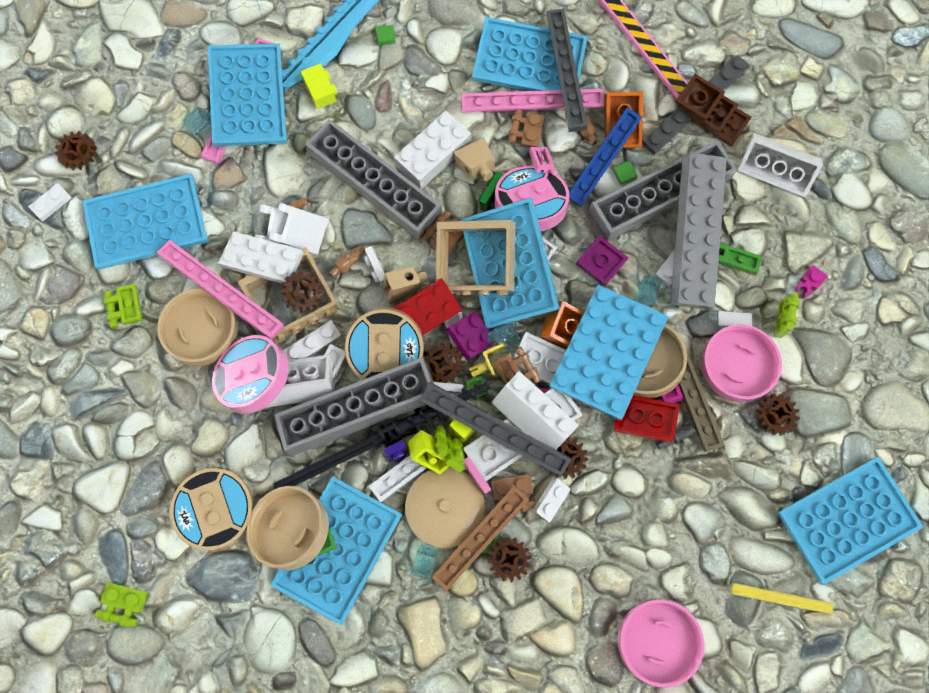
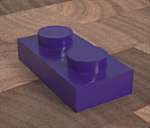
M402 440L384 449L389 462H399L407 454Z

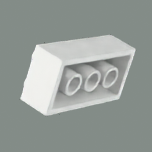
M444 111L394 156L395 167L412 183L422 189L455 159L454 151L471 143V133L447 111Z

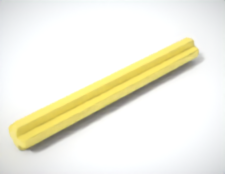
M737 583L731 585V594L827 614H832L833 604L830 602Z

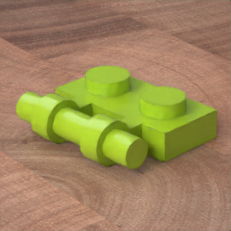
M136 284L116 288L117 295L113 296L112 291L104 292L105 298L103 301L104 305L107 306L108 314L106 318L110 328H117V321L121 319L123 325L143 321ZM118 303L120 311L116 312L115 305Z
M791 293L790 297L785 296L779 302L774 337L782 338L790 331H793L794 325L797 323L796 310L800 304L798 293Z
M437 426L434 437L437 441L435 447L439 457H444L447 465L461 473L465 469V457L461 440L457 437L454 438L449 433L446 434L443 426Z
M107 582L100 603L106 604L107 608L105 611L98 609L95 613V618L102 619V622L119 623L121 627L125 628L128 626L136 628L139 620L132 618L133 613H142L149 592ZM116 607L125 609L124 615L115 614Z

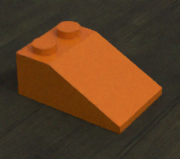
M643 92L605 93V139L628 107L640 115L642 119L622 148L642 147Z
M559 301L560 310L547 314L539 338L567 350L584 312L564 301Z

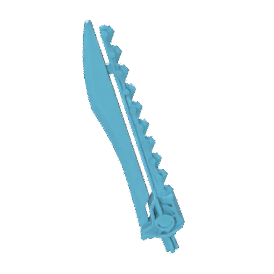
M343 0V5L335 7L333 11L335 14L325 18L326 25L316 28L315 33L317 35L308 38L306 42L307 47L298 49V57L290 59L288 69L282 70V80H285L283 82V89L287 90V88L303 81L302 70L320 63L324 67L337 56L355 27L380 0Z

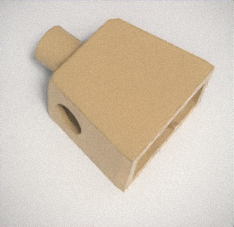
M484 137L454 151L455 164L472 180L480 177L485 181L492 179V171L495 169L494 158Z
M411 266L385 273L382 289L390 304L417 293L419 285L427 282L428 278L425 271L416 273L414 267Z

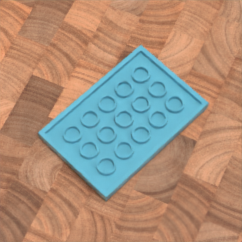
M485 17L472 81L524 91L561 90L549 29ZM569 33L579 81L588 36Z
M280 44L207 45L213 147L287 144Z
M192 173L82 201L94 264L97 270L156 256V252L169 240L182 249L209 242Z
M527 198L460 220H512L516 222L514 292H508V295H497V292H490V295H478L485 325L488 329L560 310L533 198ZM506 230L463 231L475 284L505 285Z
M597 285L549 387L621 421L669 316Z
M879 457L871 459L777 512L820 585H825L923 528L922 523Z
M332 476L319 500L327 511L329 529L332 531L337 549L316 556L310 563L299 569L291 571L279 570L270 586L343 626L398 525L402 514Z

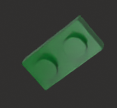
M496 172L494 177L488 181L485 192L480 194L478 201L480 202L481 210L486 212L495 200L496 185L503 174Z

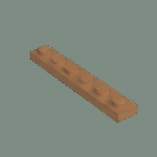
M513 485L431 577L447 591L529 499Z

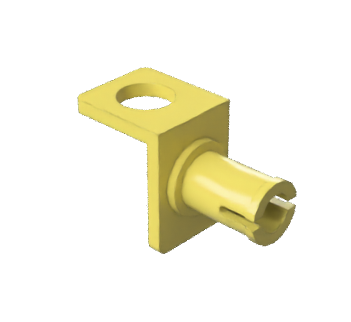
M503 343L484 351L485 359L483 362L468 367L473 378L488 371L492 373L494 378H497L489 357L505 350L506 348Z

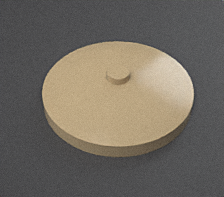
M450 467L441 474L429 470L422 474L409 489L406 497L405 513L411 530L421 541L436 548H454L459 546L484 519L485 500L480 487L467 473L463 471L458 473Z

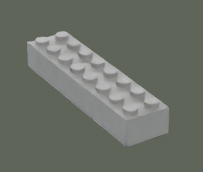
M329 119L305 143L309 156L417 240L421 238L428 227L432 226L437 216L442 214V205L332 120Z
M719 141L693 152L726 157L725 182L731 180L737 171V168ZM682 158L591 203L589 213L606 241L679 205Z
M689 153L682 158L670 305L698 309L715 307L726 157Z
M421 357L274 414L284 451L294 456L427 405L420 401V397L429 381L433 384L434 382L426 361Z

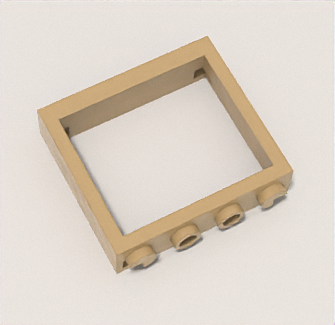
M512 220L437 222L436 280L442 277L452 294L453 292H460V295H471V292H478V295H490V292H497V295H508V292H514L516 222ZM506 230L505 285H448L449 232Z
M306 247L301 249L304 254L298 267L306 262L308 263L317 281L321 282L320 286L329 304L284 326L272 339L274 343L284 341L286 336L297 334L308 325H315L321 318L332 316L339 309L334 296ZM249 275L239 280L238 283L245 296L256 303L250 291L270 280Z

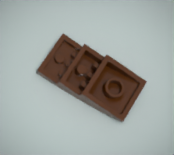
M694 74L675 103L704 129L732 147L752 117L738 109L739 104L724 96L725 91Z

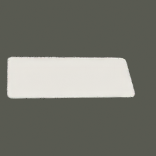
M718 312V325L720 326L737 324L752 326L751 313Z

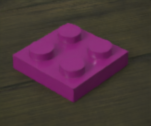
M599 235L579 258L576 265L605 287L629 257Z
M476 311L446 329L467 361L497 342Z

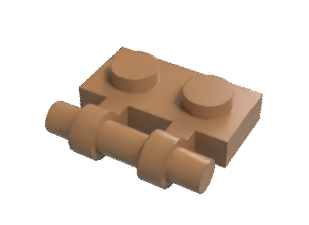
M515 110L511 119L512 127L508 133L509 143L515 144L517 139L522 140L520 147H539L545 115L527 112L526 118H523L521 116L522 111ZM519 125L524 126L523 132L518 131Z
M447 210L442 215L439 214L434 224L428 227L421 236L425 242L430 238L434 239L430 246L435 251L437 247V234L435 233L437 231V222H448L447 219L451 214ZM463 231L449 232L448 254L463 239Z
M521 346L515 349L518 357L513 358L509 352L492 362L505 385L518 371L522 373L518 366L521 363L527 370L522 373L527 379L531 378L534 383L541 380L538 375L539 371L536 367H533L529 360L530 356L527 352H524Z
M530 474L491 481L494 501L501 500L513 485L525 496L534 494ZM535 499L529 500L520 510L525 512L529 511L530 508H534L536 505Z

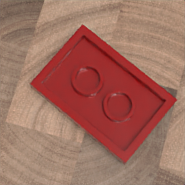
M442 277L393 308L409 315L419 326L422 336L462 311Z
M633 395L622 420L616 419L614 432L673 443L680 404Z

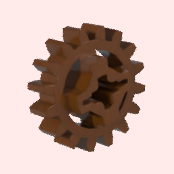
M72 131L70 136L64 134L65 139H59L60 145H55V148L58 150L55 152V155L58 157L57 160L65 168L70 167L73 171L76 167L82 170L83 165L89 167L88 162H94L92 156H97L95 152L97 146L94 144V140L87 133L82 134L80 131L76 135Z
M300 270L298 274L292 272L290 274L291 277L287 276L284 278L286 282L280 285L284 288L280 291V294L285 295L282 302H288L287 308L293 306V312L300 309V312L304 313L306 309L309 312L313 310L312 306L317 307L319 305L317 301L322 300L319 294L323 290L318 289L321 282H315L316 276L311 278L310 272L303 275V271ZM291 283H292V287H293L292 292H290V285H291ZM298 290H303L304 294H300Z
M441 342L440 347L434 344L433 351L427 350L429 356L423 357L427 360L432 379H435V382H441L442 380V383H448L449 380L454 383V377H461L458 372L464 371L461 365L465 364V361L460 360L463 354L457 353L459 350L457 347L452 349V344L450 343L445 346ZM452 354L455 357L456 364L452 361ZM437 362H447L450 366H442ZM432 364H434L436 368L435 372L432 368Z
M773 393L770 397L766 396L763 398V401L758 403L761 408L755 410V412L759 413L756 420H761L759 427H766L764 432L771 430L773 436L777 433L782 436L785 432L790 433L792 428L797 427L794 421L800 420V417L796 416L799 409H794L796 402H789L791 397L784 399L782 393L778 396ZM770 403H774L772 407L767 408ZM786 421H787V424H786L785 426L781 427V425L783 424V422H786Z
M568 437L558 447L559 452L570 457L573 456L563 473V480H566L568 475L571 479H574V473L580 475L582 474L580 468L585 469L587 467L583 464V462L588 461V458L584 457L587 450L581 449L584 445L583 443L576 444L577 438L570 441V437ZM568 446L573 447L575 451L569 449ZM579 458V463L574 469V461Z
M506 537L504 543L499 539V546L494 544L491 546L494 552H488L492 559L487 560V563L493 565L489 570L496 571L495 578L501 575L503 582L506 580V577L509 578L510 582H513V577L520 580V573L527 574L525 567H531L527 563L531 556H526L529 548L523 549L524 542L522 541L517 544V538L510 542L509 538ZM507 546H513L517 548L518 551H510ZM500 550L502 554L501 559L496 562V554ZM506 554H508L509 557L517 555V557H515L512 561L513 565H510V563H504L501 565V563L504 562V560L506 559ZM522 557V566L518 569V559ZM503 567L508 568L512 574L504 573L500 569Z

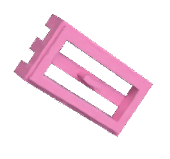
M530 147L529 154L536 173H540L541 170L544 173H547L548 170L554 173L555 165L548 147Z
M469 457L464 459L465 469L478 484L483 495L490 493L491 488Z

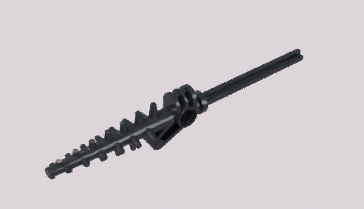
M488 382L481 385L474 384V388L469 390L462 388V393L456 396L465 401L471 398L476 400L477 395L482 392H488L490 386ZM426 405V409L421 411L420 408L414 409L415 414L404 419L386 421L377 426V432L369 433V437L273 483L274 489L284 486H296L374 447L379 449L384 443L387 446L393 445L405 437L417 434L421 430L423 431L422 424L427 423L432 430L435 428L432 419L438 416L441 422H444V414Z

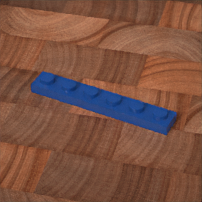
M628 107L626 108L570 190V201L580 208L582 207L642 119L640 115Z

